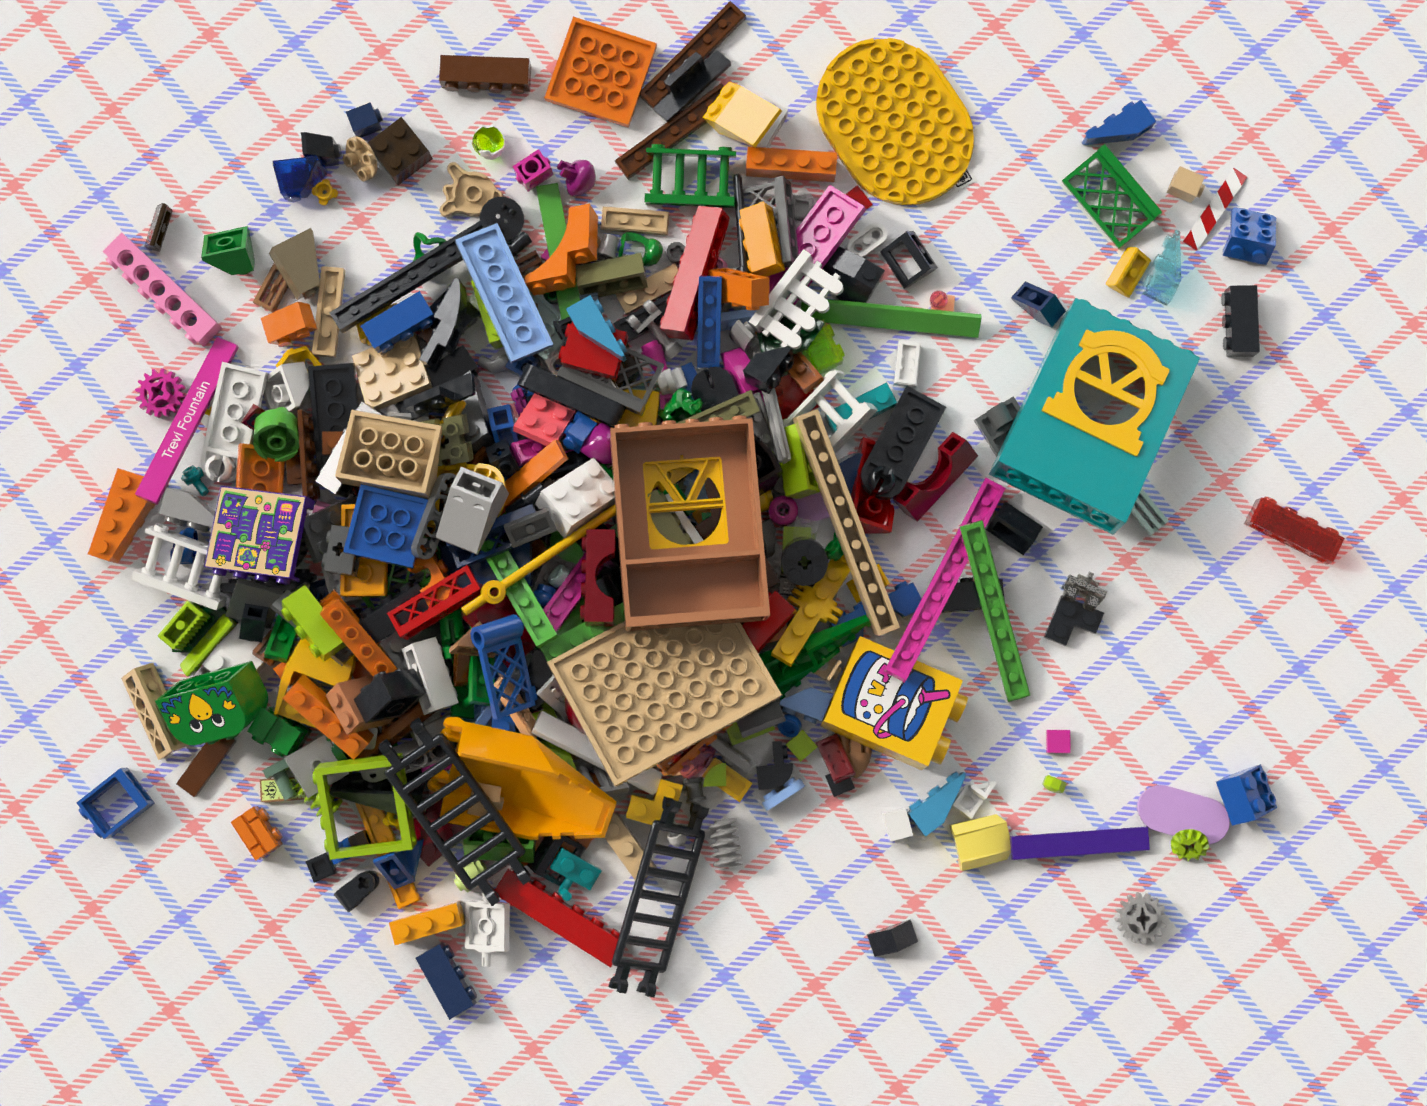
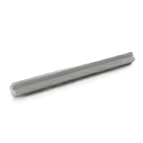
M760 344L752 348L753 357L756 353H761ZM773 388L769 394L762 391L777 459L779 463L785 464L791 460V454L776 391Z

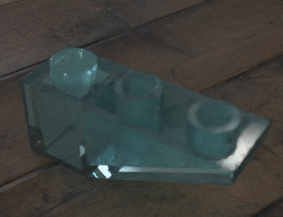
M1175 230L1172 235L1167 234L1161 245L1164 247L1162 254H1157L1152 263L1155 269L1152 275L1147 274L1142 284L1145 287L1143 295L1166 306L1172 301L1181 282L1180 231Z

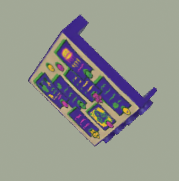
M221 486L204 567L213 570L212 574L218 576H226L227 573H233V577L240 579L255 576L254 580L269 582V578L276 579V583L290 585V581L299 582L300 579L294 577L307 509L314 510L315 501L300 495Z

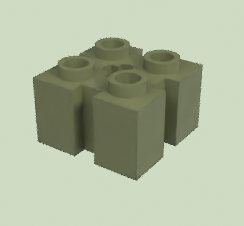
M466 414L443 418L444 423L441 424L439 418L419 421L442 426L441 439L443 435L445 439H449V443L446 446L441 442L438 466L447 464V459H450L451 464L469 462L474 459L471 441L465 442L464 434L469 432Z

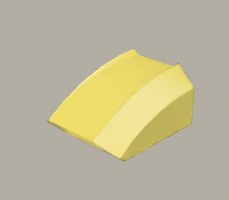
M997 814L949 825L954 838L961 871L1007 860L1011 854L1007 822Z

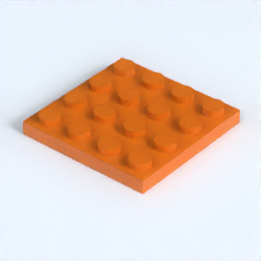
M573 16L544 97L545 101L629 128L640 92L644 86L657 48V43Z

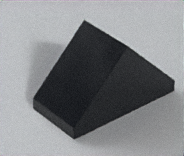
M911 919L867 934L874 957L899 952L918 942Z

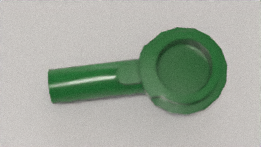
M834 531L833 540L827 544L825 551L829 560L837 561L844 554Z

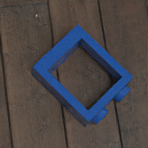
M128 768L118 769L77 802L82 817L90 820L93 824L92 829L94 833L103 839L115 836L155 804ZM120 782L138 807L111 828L92 803Z

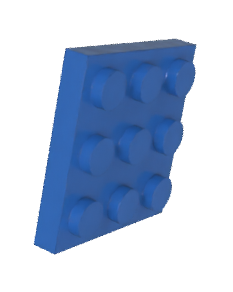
M361 484L343 552L413 569L416 557L411 552V545L428 499Z

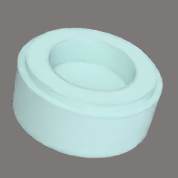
M564 565L557 566L549 575L548 583L555 588L561 586L569 575L570 570Z

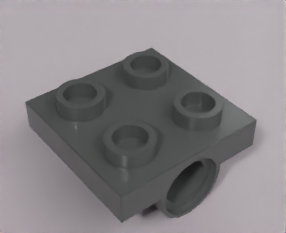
M1014 396L1005 402L999 403L974 420L996 457L1020 409Z

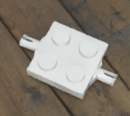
M483 893L482 900L466 902L465 949H475L481 952V967H491V952L509 951L510 903H496L491 906Z

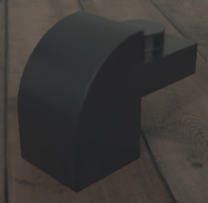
M782 741L772 742L774 765L756 766L758 790L780 787L789 780L792 774L793 763L784 764V759H788L787 746L782 745Z

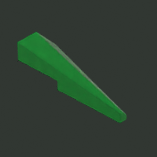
M867 615L812 634L791 667L771 656L773 649L760 653L761 660L782 694L780 700L786 697L785 693L793 686L797 688L801 685V680L810 672L815 673L838 654L840 647L848 640L852 642L856 639L855 634L865 626L869 628L871 623Z

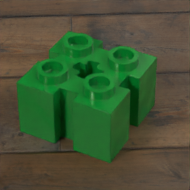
M262 707L247 731L253 735L251 738L262 745L264 743L270 744L272 747L271 751L281 757L284 755L288 756L302 748L312 730L298 721L274 714L275 707Z

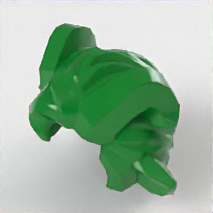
M680 388L673 393L672 399L664 405V409L660 408L658 415L663 421L673 420L678 423L702 412L700 409L703 403L701 399L694 401L692 393Z

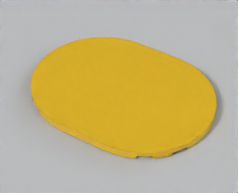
M871 38L847 47L827 66L820 80L816 97L819 125L847 171L863 190L875 198L891 204L918 205L941 197L958 183L965 173L973 153V125L965 105L938 65L927 53L899 39Z

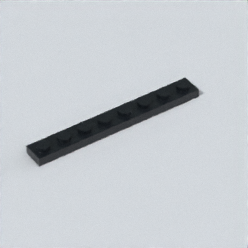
M484 219L480 220L329 312L340 331L342 333L346 332L462 261L463 258L456 245V239L489 226Z

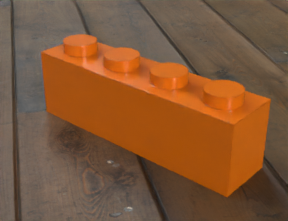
M748 146L746 176L763 178L784 176L786 179L835 182L837 153Z
M303 674L282 699L354 760L370 743L374 734L369 730H364L347 735L325 696L326 693Z

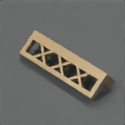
M154 663L136 667L124 675L121 679L158 760L188 747L189 745L180 742L172 735L155 703V700L163 695L166 690ZM131 678H133V680H134V682H135V684H136L135 687H134V685H133V682H132ZM161 741H162V743H163V746H164V748H165V751L163 750V748H162V746H161V744H160Z

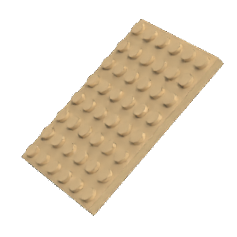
M624 621L547 662L615 787L782 696L741 623L626 632Z

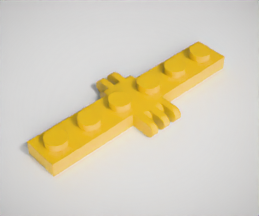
M844 555L837 561L831 559L828 562L824 577L815 583L813 588L796 584V587L803 592L794 588L791 594L798 599L789 596L787 601L799 610L773 649L771 656L791 667L819 621L823 623L830 621L833 624H837L839 619L836 616L841 617L843 611L836 607L838 604L833 599L850 574Z

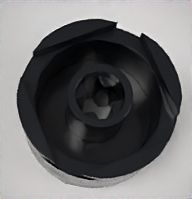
M797 537L785 546L781 554L782 570L789 581L801 586L815 584L824 577L827 571L828 558L825 549L818 541L810 537ZM802 556H806L807 560H811L807 562V566H802V563H798V561L802 560Z

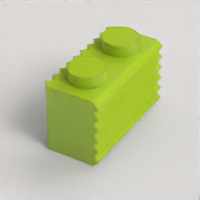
M187 600L158 634V638L172 649L183 650V647H187L186 643L192 640V636L198 633V629L204 626V622H207L210 615L196 603Z

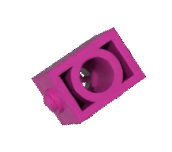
M539 149L512 166L517 182L522 184L527 192L553 176L550 160L544 157Z

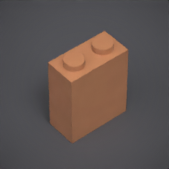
M372 675L339 682L325 695L347 735L387 725L394 719L365 723L354 699L361 693V688L373 681Z

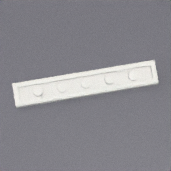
M543 711L538 714L531 732L532 734L605 770L587 735ZM650 768L626 782L654 795L657 792L662 773L654 768Z

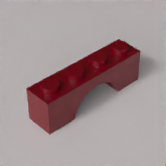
M952 432L938 447V462L932 474L919 483L907 481L901 493L893 498L894 502L903 513L918 522L978 457V454L966 439Z
M587 529V536H582V550H586V559H582L581 571L586 573L585 582H581V596H585V605L580 606V619H584L586 626L614 627V599L601 592L596 580L600 568L607 561L616 558L615 529Z

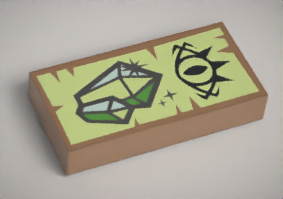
M289 777L293 787L298 784L295 777ZM273 778L260 779L261 802L285 801ZM300 787L295 788V791L298 794ZM296 795L295 797L286 801L304 800L306 798V795Z

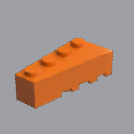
M117 468L88 555L119 563L132 543L134 535L143 526L145 518L156 505L135 495L144 476Z

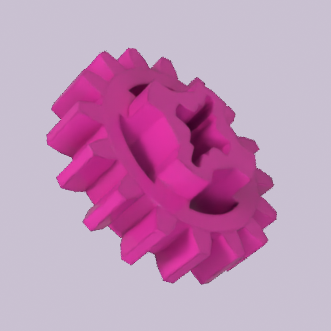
M161 368L160 373L152 369L151 376L144 373L145 380H138L141 388H135V391L140 393V396H137L135 399L138 402H142L139 407L143 410L147 409L146 413L150 416L154 413V416L160 418L162 413L164 416L169 417V411L177 413L176 406H181L182 402H180V399L186 397L185 394L181 393V391L186 389L184 385L179 384L182 379L178 376L175 377V373L169 371L167 374V370ZM159 391L164 392L162 396L158 395Z

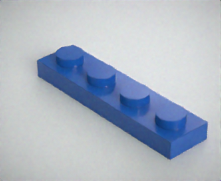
M699 276L697 368L720 367L722 276Z

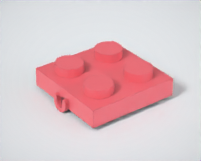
M534 393L527 406L523 408V412L520 413V417L514 424L513 431L547 446L553 440L560 441L563 436L566 437L564 431L574 419L575 411Z

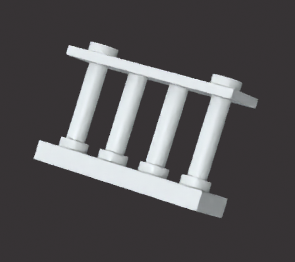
M831 370L823 377L824 381L787 419H783L784 427L794 424L792 418L810 412L818 404L837 425L836 432L832 436H828L834 453H836L878 410L871 403H859L842 385L840 380L845 376L843 371ZM832 388L853 409V414L848 419H843L824 398Z
M155 524L145 529V533L154 536L146 566L133 571L131 580L214 610L225 606L227 598L221 596L219 592L223 576L213 575L210 589L207 590L199 588L197 584L209 544L170 531L169 527L163 524ZM163 539L175 543L168 572L164 575L157 573L155 569ZM184 547L197 551L188 582L179 581L178 577H176Z

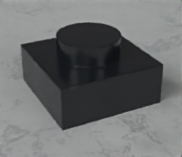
M825 775L833 797L855 789L851 777L834 784L831 775Z

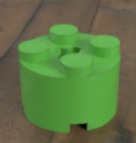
M278 407L270 409L256 417L253 446L258 455L264 459L271 458L275 459V462H283L293 458L298 452V418L289 412L287 408Z

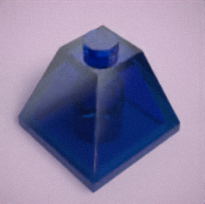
M318 156L273 161L280 194L285 200L290 202H298L301 198H308L312 193V188L328 174L327 168Z

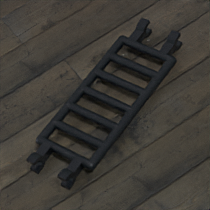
M418 717L411 722L410 727L420 738L423 745L401 759L388 739L379 743V750L391 764L384 774L468 890L479 886L490 905L493 906L500 901V895L487 879L510 865L523 885L531 880V874L518 859L525 854V848L445 735L439 733L432 738ZM440 745L447 757L403 785L396 773ZM451 764H454L461 775L417 804L410 792ZM467 783L474 794L431 823L423 811ZM480 801L488 813L444 842L437 830ZM493 820L501 832L457 860L450 849ZM507 839L514 850L471 879L464 870V867Z
M664 796L661 819L652 822L613 954L612 964L617 966L615 976L609 982V988L617 989V992L626 994L630 969L644 970L643 980L638 984L636 991L645 993L647 997L655 998L656 979L658 973H664L668 966L705 839V831L701 829L703 819L707 817L710 808L691 803L689 810L691 816L688 826L674 824L675 815L680 810L682 802ZM659 831L695 837L692 850L656 844ZM653 853L689 860L685 873L650 867ZM646 876L682 882L679 895L644 890L643 886ZM639 899L674 904L675 909L672 918L636 912ZM633 921L669 927L665 941L629 935ZM626 944L661 949L662 953L659 963L622 958Z

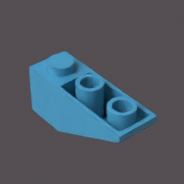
M591 295L566 308L580 335L623 362L626 361L624 353L627 352V349L621 339L616 341L612 334L616 330L609 319L607 321L604 320L601 313L605 311L598 299L594 301Z
M957 771L945 779L948 783L941 788L938 785L927 792L929 797L923 801L918 799L909 806L910 811L907 814L923 836L926 837L945 822L966 777L964 772L960 774Z

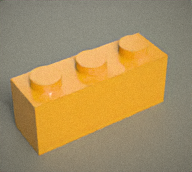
M763 201L739 210L741 216L739 224L745 236L743 245L749 256V260H747L749 271L765 277L785 271L773 208Z
M457 901L389 922L394 944L399 945L463 926L466 920L461 902Z

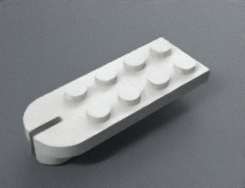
M222 362L200 460L201 468L210 480L223 483L236 481L238 445L240 443L252 444L254 431L242 424L241 421L253 404L261 407L268 376L267 372ZM224 463V473L220 476L222 465Z

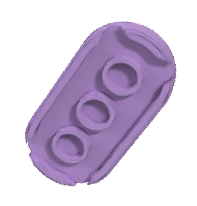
M1155 785L1141 793L1137 802V812L1145 826L1158 832L1174 836L1181 830L1194 829L1202 832L1207 837L1209 844L1220 841L1229 829L1230 820L1226 808L1217 800L1166 785Z

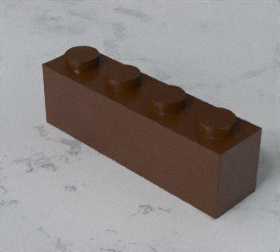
M440 55L439 82L442 88L452 92L458 91V89H467L469 92L489 90L492 93L511 91L515 94H523L524 91L530 92L532 66L529 58Z

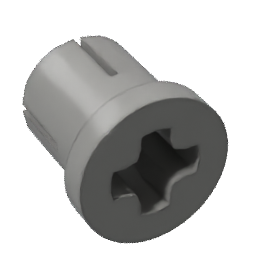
M603 234L597 249V259L603 261L617 258L615 254L620 239L611 234Z

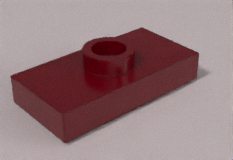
M836 733L816 742L834 784L856 775Z

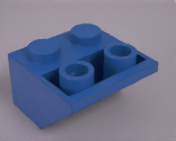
M1261 764L1216 781L1232 826L1257 820L1277 808L1276 798L1271 792L1267 774L1263 771Z

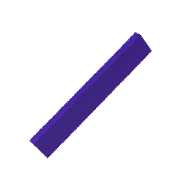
M1146 826L1010 836L1012 860L1150 850L1149 833Z

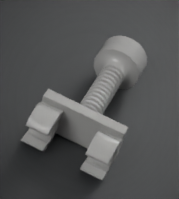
M649 299L642 306L650 316L643 323H640L634 315H631L626 319V322L636 333H640L645 327L650 329L653 335L659 339L660 343L665 346L664 354L670 360L683 347L677 341L671 342L664 335L663 331L655 325L656 323L653 320L662 312Z

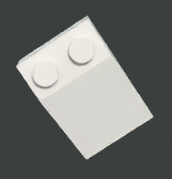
M240 621L214 648L202 665L212 672L253 661L258 674H260L267 664L252 654L260 642L239 639ZM271 627L270 629H269V628H265V632H264L263 638H264V637L266 636V634L272 629V627ZM267 645L261 650V654L266 650Z

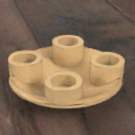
M353 136L349 138L346 143V154L343 155L344 164L347 167H351L363 182L374 178L377 173V160L372 148L360 137Z

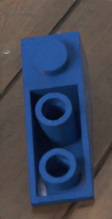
M1142 100L1135 104L1132 101L1121 109L1123 112L1117 116L1112 114L1103 121L1104 124L1100 127L1093 126L1086 131L1082 144L1094 145L1132 141L1150 130L1156 123V120Z

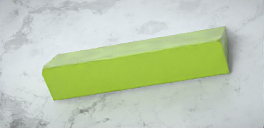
M223 614L181 662L180 667L187 677L195 675L214 648L237 625L232 618L226 617V614Z

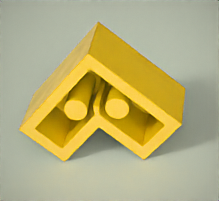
M660 779L655 800L633 794L626 818L652 825L654 820L661 819L664 796L679 801L683 784Z

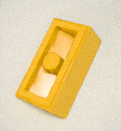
M1127 247L1108 278L1106 285L1125 297L1130 298L1151 259L1138 248Z

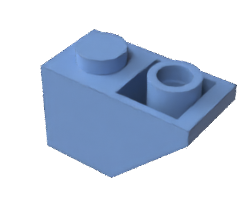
M810 687L781 700L779 705L783 707V712L795 715L798 712L804 715V720L816 724L817 720L823 721L832 695Z

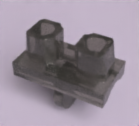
M1090 571L1086 577L1078 574L1077 577L1069 574L1061 589H1064L1063 600L1074 603L1077 596L1084 598L1082 607L1090 612H1093L1103 601L1107 591L1098 587L1099 582L1092 580L1094 573Z

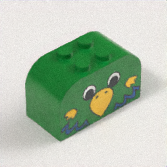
M253 661L179 680L155 700V703L170 732L176 739L187 745L203 743L211 745L220 739L226 738V740H230L238 736L256 718L260 709L267 707L268 693Z

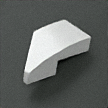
M996 782L971 784L964 787L955 799L952 808L968 820L972 819L982 802L996 785Z

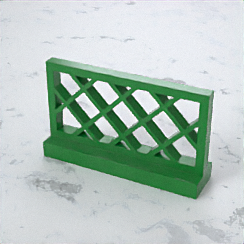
M1105 144L1062 180V183L1118 249L1162 214L1160 208ZM1095 159L1102 165L1101 174L1088 173L1089 164ZM1086 167L1085 173H1080ZM1075 176H1084V189L1074 188L1069 181ZM1087 177L1101 178L1100 190L1086 189ZM1103 178L1114 179L1116 191L1102 190ZM1078 192H1083V198ZM1086 193H1099L1098 206L1086 203ZM1102 194L1115 195L1114 207L1101 206ZM1118 195H1126L1130 198V208L1117 207ZM1100 209L1113 210L1112 223L1102 222L1099 218ZM1116 211L1129 212L1128 224L1115 223ZM1132 212L1142 213L1147 220L1141 225L1131 224ZM1114 227H1128L1127 236L1119 242L1114 236ZM1130 228H1136L1133 232L1130 233Z

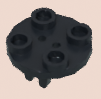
M495 197L488 200L480 212V220L484 219L488 226L498 223L506 241L515 238L521 232L524 225V214L520 205L508 197Z

